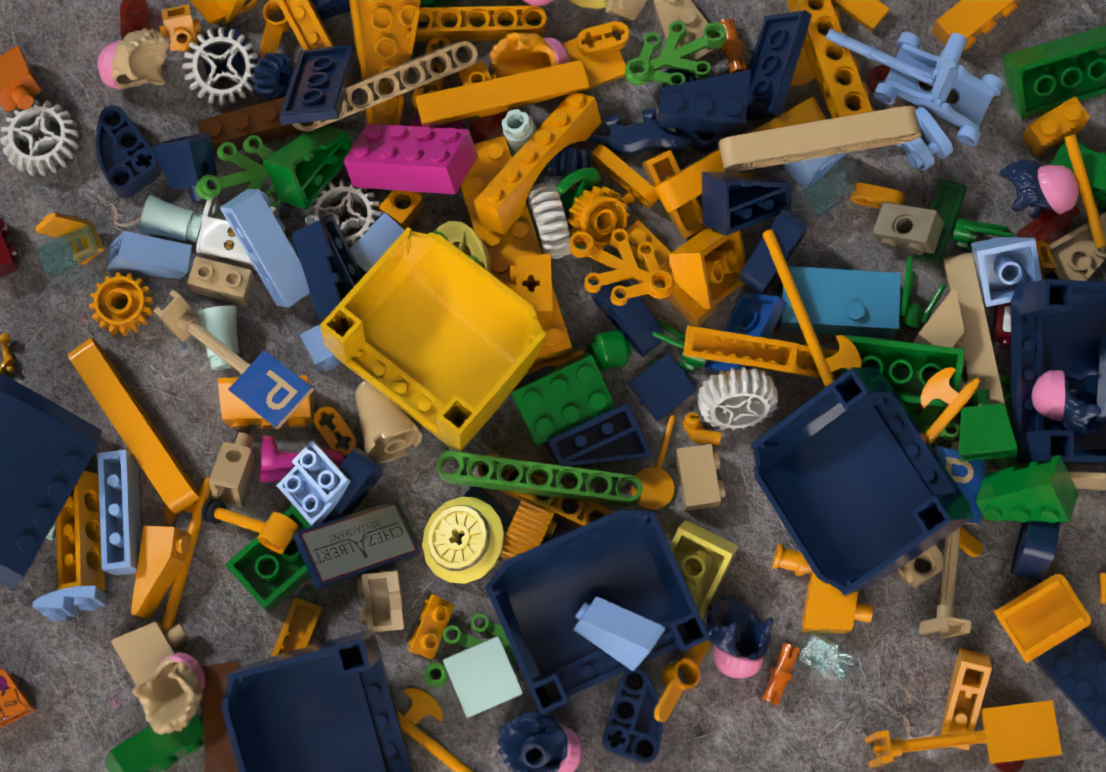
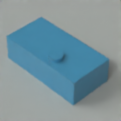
M788 266L815 333L894 338L899 330L901 273ZM781 281L780 297L787 304L779 319L778 331L802 332Z

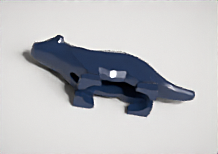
M654 108L642 111L644 123H633L628 126L621 125L619 115L605 117V129L609 134H592L586 141H579V143L595 142L604 145L619 155L634 156L654 149L680 152L691 145L692 140L688 136L671 132L665 127H657L658 123L655 121L657 113Z

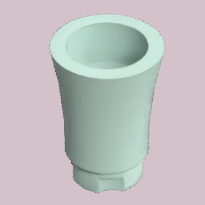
M519 109L507 112L506 117L502 120L503 133L508 141L512 157L537 130L532 118Z
M149 195L142 212L139 232L197 243L201 230L202 215L195 214V211L181 208L153 195Z
M216 306L198 311L197 316L201 327L236 355H239L237 307ZM206 347L207 357L210 359L212 370L233 368Z

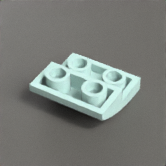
M498 636L443 659L467 718L523 694Z

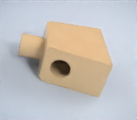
M237 433L234 443L224 442L222 444L208 481L213 499L224 502L227 505L243 508L255 467L254 454L251 449L252 436L245 433Z
M153 622L111 640V643L137 686L147 681L152 671L164 658L179 653L176 647L190 638L181 624L165 632L160 623Z

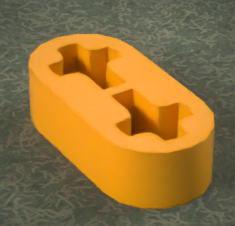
M619 21L584 29L578 34L577 49L580 54L586 57H594L620 50L628 44L629 29L627 25ZM617 31L618 34H622L621 40L616 41L615 37H611L612 32ZM590 38L594 42V47L589 48L588 44H585V39Z
M854 183L849 199L855 204L881 209L883 202L904 205L905 194L895 189L867 183Z
M322 407L315 413L314 424L330 449L342 452L344 458H346L357 447V441L352 431L340 414L332 407ZM322 416H334L332 422L336 429L331 431L328 425L321 426L320 424L323 422ZM340 434L345 441L350 439L351 441L348 443L350 448L346 451L343 448L337 449L339 442L335 436Z

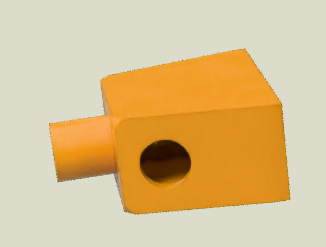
M812 572L808 581L801 632L850 633L853 629L854 620L871 623L873 605L858 603V591L844 596L840 590L822 582Z

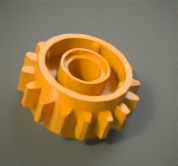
M593 186L592 191L584 190L582 195L574 199L575 202L572 208L569 209L570 219L567 222L572 228L569 231L570 234L573 235L579 231L590 234L593 238V246L604 250L606 245L612 246L610 242L612 232L615 229L625 230L627 228L629 213L625 209L627 203L620 200L622 195L605 186L602 189Z
M116 272L115 277L112 278L105 276V281L102 284L96 283L98 288L96 293H90V297L94 300V303L89 304L90 310L95 312L92 315L95 322L100 321L99 327L103 331L109 327V332L114 336L117 331L121 332L123 336H127L128 331L131 330L137 333L138 327L141 324L145 326L148 324L145 320L147 315H153L149 305L154 304V300L152 297H148L151 293L149 287H143L144 282L141 278L134 281L131 273H128L126 277L121 276L119 272ZM119 300H128L126 307L115 309V305Z

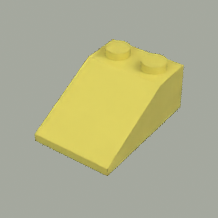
M685 520L679 526L670 548L703 620L709 604L712 602L739 546Z

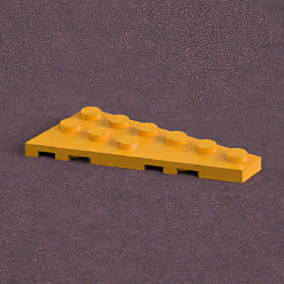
M349 0L360 81L410 61L413 53L421 0ZM406 69L404 73L405 80L407 81L409 75L408 69ZM382 78L378 83V89L382 94L389 92L390 82L386 78ZM404 93L364 109L366 124L400 125Z

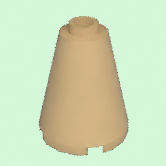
M366 381L360 383L355 396L366 454L371 458H375L378 463H385L405 456L407 454L406 448L412 444L416 448L422 440V433L411 417Z

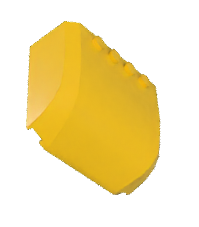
M406 228L320 324L324 346L339 361L442 442L459 452L467 446L523 379L537 358L546 338V333L543 331L537 314L530 303L441 235L430 232L429 234L411 231V228Z

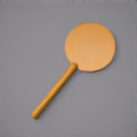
M674 415L669 417L656 467L642 469L635 475L641 481L643 489L641 499L637 504L646 510L664 508L670 503L674 495L675 486L672 477L665 470L661 469L675 421ZM631 485V494L633 497L637 494V490L634 486Z

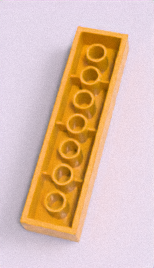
M504 135L474 144L478 157L459 189L471 227L487 247L491 263L490 273L517 293L516 283H510V265H516L515 255H542L527 204L525 202L522 214L505 234H501L481 226L473 202L512 159ZM528 283V292H534V283ZM553 285V319L538 320L543 331L546 333V338L532 366L572 354V345Z

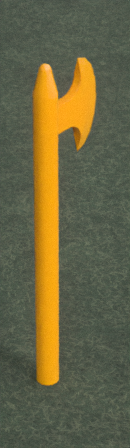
M773 229L763 232V238L824 386L827 387L835 381L832 374L834 371L842 368L848 370L851 368H862L857 348L849 338L843 335H836L840 346L838 353L828 358L825 357Z
M955 368L942 369L928 380L921 393V405L923 408L933 399H941L948 404L947 408L924 434L930 445L975 393L980 382L979 378L969 382L959 393L949 385V380L956 371Z
M209 477L205 478L198 491L201 498L183 510L192 513L187 530L189 533V550L186 553L185 563L173 581L161 624L165 632L173 628L203 521L201 510L210 495ZM165 503L164 519L167 524L172 526L175 514Z
M415 687L404 689L403 692L412 700V707L405 716L397 710L402 730L454 772H474L416 726L425 716H433L442 723L444 716L439 703L424 690Z

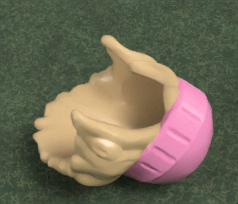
M144 28L140 31L128 33L123 40L107 44L101 50L97 61L101 80L106 86L118 90L136 87L145 83H152L157 86L164 85L165 80L162 76L161 66L164 59L168 56L167 50L171 45L170 38L156 32L154 29L148 30Z
M176 653L164 658L152 671L147 681L134 687L132 694L138 697L139 702L144 706L145 719L151 724L155 733L162 735L166 732L170 734L175 730L182 731L183 727L189 725L191 718L198 711L200 700H202V692L206 682L205 672L194 657L186 653Z

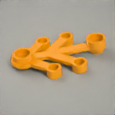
M615 229L610 239L611 245L618 249L621 259L593 246V238L586 232L579 231L571 236L569 250L575 257L584 258L587 256L614 269L613 271L600 274L589 273L584 282V287L588 292L597 293L603 285L628 279L640 282L629 287L619 285L612 289L610 299L617 306L625 305L629 298L649 294L654 298L663 299L670 296L673 292L674 281L668 272L660 270L654 255L655 247L651 242L643 241L639 243L636 251L638 259L645 261L648 271L646 272L638 268L628 242V232L624 229ZM621 236L624 238V240L618 241L615 239V237ZM581 245L585 249H579L576 246ZM647 249L650 253L644 254L641 250ZM595 280L598 282V285H591L589 281ZM655 284H661L664 288H658ZM616 293H621V294H623L625 297H624V298H617V297L615 296V294H616Z

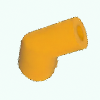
M690 412L685 416L682 422L683 429L692 442L704 445L712 444V446L720 445L721 432L705 430L697 413Z

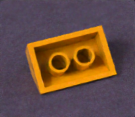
M707 227L669 254V267L673 273L674 282L705 309L713 308L744 284L738 280V276L746 264L741 230L724 235Z
M297 375L312 387L307 375ZM239 377L218 378L221 414L226 426H230L231 429L235 430L247 429L248 425H259L263 429L275 428L228 390ZM314 391L284 424H289V427L303 428L306 427V423H314Z

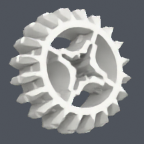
M223 28L218 29V37H214L211 29L207 30L209 37L207 40L201 34L197 35V39L201 44L198 46L190 42L189 47L195 52L194 54L190 52H185L184 57L192 60V63L183 64V69H192V73L184 76L185 80L195 79L196 81L190 85V89L193 91L200 87L201 90L198 93L200 99L204 97L206 92L209 93L208 103L211 104L214 101V96H219L220 105H224V96H229L230 102L232 104L235 103V93H238L244 99L246 95L242 90L243 87L250 91L253 90V85L247 81L255 76V74L251 73L252 68L258 66L257 63L251 64V60L258 58V53L248 54L247 52L252 49L253 44L250 42L243 47L241 43L244 41L245 36L241 34L237 41L234 40L235 31L232 29L229 31L228 37H224ZM214 44L230 45V48L223 55H214L205 50ZM238 51L245 62V74L243 77L237 73L231 64ZM230 55L226 65L229 72L223 73L222 71V74L217 73L215 78H212L216 71L214 61L219 60L221 62V59L225 60ZM199 57H202L212 69L205 82L201 79L197 70ZM223 77L237 83V85L229 89L219 90L212 88Z
M35 100L33 107L21 112L14 109L15 118L6 117V122L9 126L1 127V131L5 136L0 138V141L5 146L3 153L5 156H9L8 161L12 165H17L19 171L24 172L27 169L29 175L34 176L38 170L40 175L45 177L47 169L50 168L52 173L56 174L57 169L55 166L60 164L66 168L64 159H73L74 155L70 150L78 149V144L74 141L79 138L78 132L74 130L77 125L74 120H70L71 115L69 112L63 111L60 105L56 104L52 107L51 102L46 100L43 106H41L40 102ZM50 121L60 126L61 136H56L54 132H50ZM19 140L29 144V155L20 151Z
M341 179L339 182L340 187L335 188L334 184L330 182L328 184L330 190L326 192L323 189L320 193L321 197H317L313 202L315 206H309L307 209V213L310 216H307L305 221L306 224H310L333 214L350 249L360 237L364 238L363 234L370 230V227L383 213L378 211L381 204L379 201H374L376 198L374 192L367 193V188L357 189V187H353L352 182L349 187H346L345 181ZM342 200L338 206L330 207L331 204ZM354 201L360 203L367 210V218L361 217L360 213L354 212ZM348 211L350 219H346V221L342 222L341 224L339 217L343 218L342 215H347ZM351 230H360L356 234L346 237Z
M552 182L535 184L531 188L527 200L542 254H551V259L563 258V256L570 254V235L560 196Z
M744 366L737 370L731 368L730 371L726 372L720 370L719 375H710V380L703 381V387L699 389L698 406L704 420L710 422L711 426H720L721 430L731 428L732 431L736 428L744 430L747 426L756 427V423H764L766 418L773 416V411L777 409L778 392L772 377L766 376L765 371L757 372L756 368L746 370Z

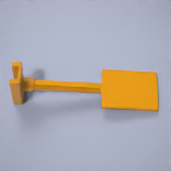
M1053 700L981 709L984 729L980 731L900 740V738L890 739L889 730L875 732L865 737V744L874 743L873 752L876 753L877 757L868 762L869 768L881 767L894 761L893 757L902 756V753L979 743L987 745L990 764L1062 755Z

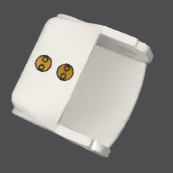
M218 197L207 200L202 215L196 254L208 260L256 271L221 211L220 207L223 205H219ZM271 206L272 213L279 218L277 208Z

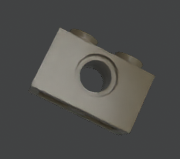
M883 202L873 235L880 243V246L888 250L902 248L917 255H922L924 252L934 254L944 222L936 210ZM912 227L908 233L903 234L906 229Z

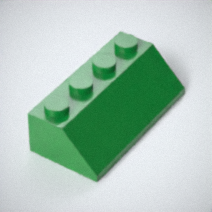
M1106 25L1002 55L1005 81L1021 119L1052 110L1072 97L1082 101L1106 94Z
M845 335L857 348L862 368H876L890 382L903 402L921 404V393L924 386L935 373L945 368L952 367L956 369L949 380V385L958 393L962 390L965 349ZM842 368L841 375L847 372L848 369ZM933 399L928 403V405L948 406L941 399Z

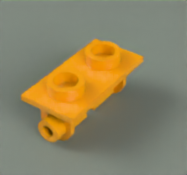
M434 594L424 601L425 605L419 617V621H421L420 626L415 627L411 640L407 643L409 645L408 652L421 655L432 661L455 607L454 604Z

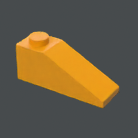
M143 526L131 615L143 619H151L185 563L186 553L189 550L188 532L176 527Z
M959 648L952 673L940 735L972 732L975 730L992 669L988 654ZM970 745L955 746V747H956V748H960V749L969 750Z

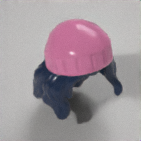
M1022 159L1018 162H1012L999 172L1001 177L1008 179L1017 188V198L1012 205V210L1018 212L1024 210L1027 206L1035 207L1034 211L1030 214L1031 218L1038 217L1044 209H1049L1056 214H1062L1073 209L1077 202L1079 183L1072 170L1065 166H1042L1039 162Z
M1088 369L1083 373L1059 370L1045 372L1037 379L1032 389L1034 408L1039 414L1051 420L1060 421L1067 431H1074V434L1083 437L1096 434L1101 427L1100 422H1096V416L1102 410L1093 403L1089 392L1086 391L1084 382L1091 375H1098V371Z
M723 594L721 598L717 597L715 602L709 604L706 630L710 637L709 641L714 645V660L719 671L731 678L744 679L755 675L761 669L763 658L771 639L770 629L774 619L770 617L766 622H762L757 613L750 611L741 598L735 595L728 597L726 594Z
M524 712L522 716L507 721L505 726L501 728V737L497 740V744L501 746L498 752L503 758V763L508 765L509 771L574 772L583 758L582 742L573 730L561 727L559 722L553 717L543 716L535 712ZM560 729L565 732V739L557 746L553 757L544 766L532 768L527 766L524 761L519 760L523 742L527 738L538 734H551Z

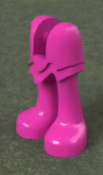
M263 436L259 482L271 483L281 481L295 467L292 460L300 452L280 451L272 436ZM322 449L337 467L344 461L342 452L333 449Z

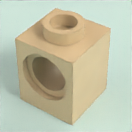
M935 544L901 567L899 573L905 583H911L915 589L943 572L944 557ZM917 559L925 561L928 565V572H918L914 567V561Z

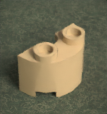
M398 571L362 574V577L357 578L358 595H364L366 605L360 607L362 625L367 624L368 630L372 629L373 633L404 629L403 601Z

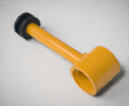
M215 499L207 500L201 510V516L206 522L220 524L222 521L260 533L257 540L268 549L279 554L284 553L293 535L299 528L293 520L281 513L272 512L268 521L263 522L227 510L224 502Z

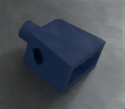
M209 132L173 138L153 146L155 155L172 189L187 187L192 202L203 200L196 192V183L205 175L217 176Z

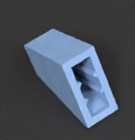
M123 231L110 244L106 272L181 279L188 272H191L194 255H190L192 245Z
M596 597L590 605L586 602L582 605L575 616L579 622L573 629L631 671H634L650 653L665 630L660 624L599 597Z

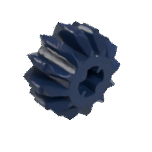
M265 53L264 57L257 59L258 66L252 68L255 71V76L250 80L255 83L254 91L258 92L264 99L271 101L286 97L296 63L290 60V57L286 54Z
M565 147L547 163L546 173L551 177L564 179L574 171L593 167V156L589 151Z

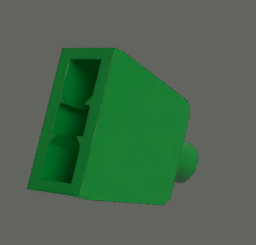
M989 390L975 391L972 395L973 406L961 408L959 462L1017 456V444L1005 405H991Z

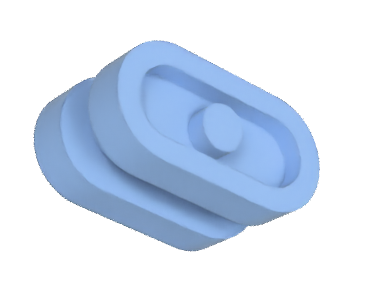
M919 107L916 109V114L923 140L918 138L914 141L896 145L904 149L907 153V159L914 169L919 168L925 171L935 164L934 154L938 158L944 159L953 152V147L949 138L925 108Z

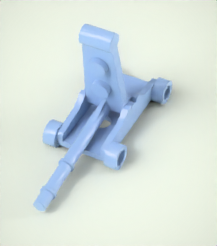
M829 29L825 39L838 44L839 47L842 46L863 55L868 60L872 59L891 68L885 82L879 83L873 94L878 101L885 104H894L898 96L918 107H923L928 112L958 126L960 130L956 138L961 143L967 146H977L982 135L979 131L982 119L992 97L1000 95L1004 81L991 74H985L982 80L969 73L965 67L957 65L967 43L965 36L959 33H952L939 57L920 50L922 40L918 36L909 32H903L897 42L899 51L896 57H893L875 49L874 46L871 47L848 37L845 33L842 34ZM921 81L933 88L930 91H924L920 88L918 82ZM951 90H954L958 95V100L955 104L946 102Z

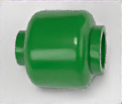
M619 330L595 334L591 342L588 343L587 352L592 354L600 370H608L625 366L629 356L632 355L633 348L629 338H625L624 334Z

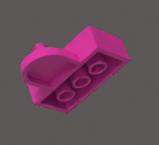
M417 116L409 126L366 124L345 157L344 164L353 187L456 194L478 156L469 129H465L463 119L436 127H422L420 116Z

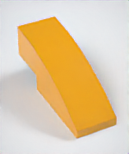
M671 150L641 163L653 187L681 171ZM696 198L668 212L669 217L683 239L707 228V226L703 225V211Z

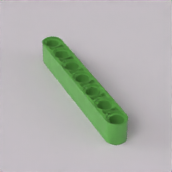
M447 451L441 454L437 461V469L441 479L451 484L623 507L636 505L641 499L643 490L642 483L637 477L620 473ZM449 461L459 464L458 470L452 474L443 471V466ZM478 465H484L489 469L488 474L481 478L475 477L472 471ZM507 469H513L519 475L516 480L508 482L502 478L503 472ZM537 473H543L547 476L548 481L544 485L538 486L532 482V477ZM566 477H573L577 480L578 484L574 489L568 490L561 485V481ZM595 481H602L607 485V490L598 494L592 491L590 486ZM625 485H632L636 488L637 494L628 498L622 495L620 489Z

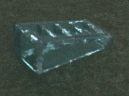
M89 225L37 247L44 272L51 277H56L99 252ZM84 236L89 247L87 249L83 248L81 238ZM74 242L76 243L78 253H74L72 247ZM64 248L67 249L69 257L65 258L63 252ZM58 253L60 261L57 262L54 257V254Z

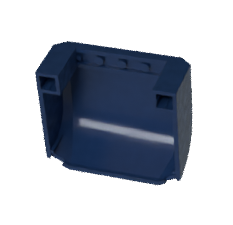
M1043 279L1018 285L1015 288L1011 299V423L1017 444V456H1015L1017 463L1038 461L1040 464L1051 462L1052 457L1060 455L1064 464L1106 465V423L1100 422L1101 427L1096 434L1083 437L1074 434V431H1067L1060 421L1051 420L1039 414L1032 403L1033 386L1037 379L1049 370L1083 373L1088 369H1095L1099 375L1098 343L1101 342V334H1106V282ZM1091 375L1085 380L1084 384L1093 403L1097 405L1098 375Z
M876 368L849 369L750 445L751 449H754L756 467H753L756 481L816 577L822 582L840 590L844 596L860 591L891 575L974 518L970 504L890 382Z
M1 373L0 584L14 589L27 573L97 448L102 430Z
M618 510L507 559L485 585V589L540 715L569 703L567 697L629 669L573 630L579 622L575 616L585 602L590 605L596 597L660 624L665 628L650 653L640 664L676 648L683 652L710 640L656 514L653 511Z
M372 629L275 655L228 674L225 697H223L221 709L239 772H414L379 645Z

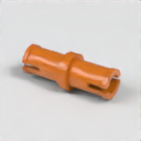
M734 19L720 21L719 23L726 28L727 40L721 49L722 53L727 57L730 74L748 70L742 52L744 45L739 40Z
M787 643L782 644L776 664L770 668L769 673L771 676L761 698L762 700L769 701L777 706L780 705L787 682H791L793 678L791 672L801 649L792 647V645Z

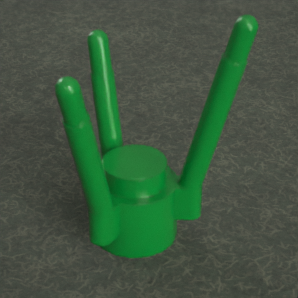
M958 218L952 240L958 241L956 248L970 253L972 252V247L968 243H974L978 233L997 237H1014L1015 235L1004 232L1008 231V227L1004 225Z
M910 256L907 259L902 304L899 312V325L919 330L921 323L926 324L928 322L931 312L947 285L946 283L940 285L926 310L922 312L923 306L911 302L915 273L912 271L913 257Z
M655 318L662 329L685 341L686 334ZM656 331L652 333L654 337L684 351L685 343ZM682 351L680 359L685 360V362H676L680 369L683 368L693 372L694 366L702 369L705 359L683 356ZM650 360L649 365H653L658 360Z

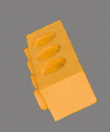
M83 471L56 519L58 590L76 586H97L102 591H105V571L102 570L99 479L97 473Z

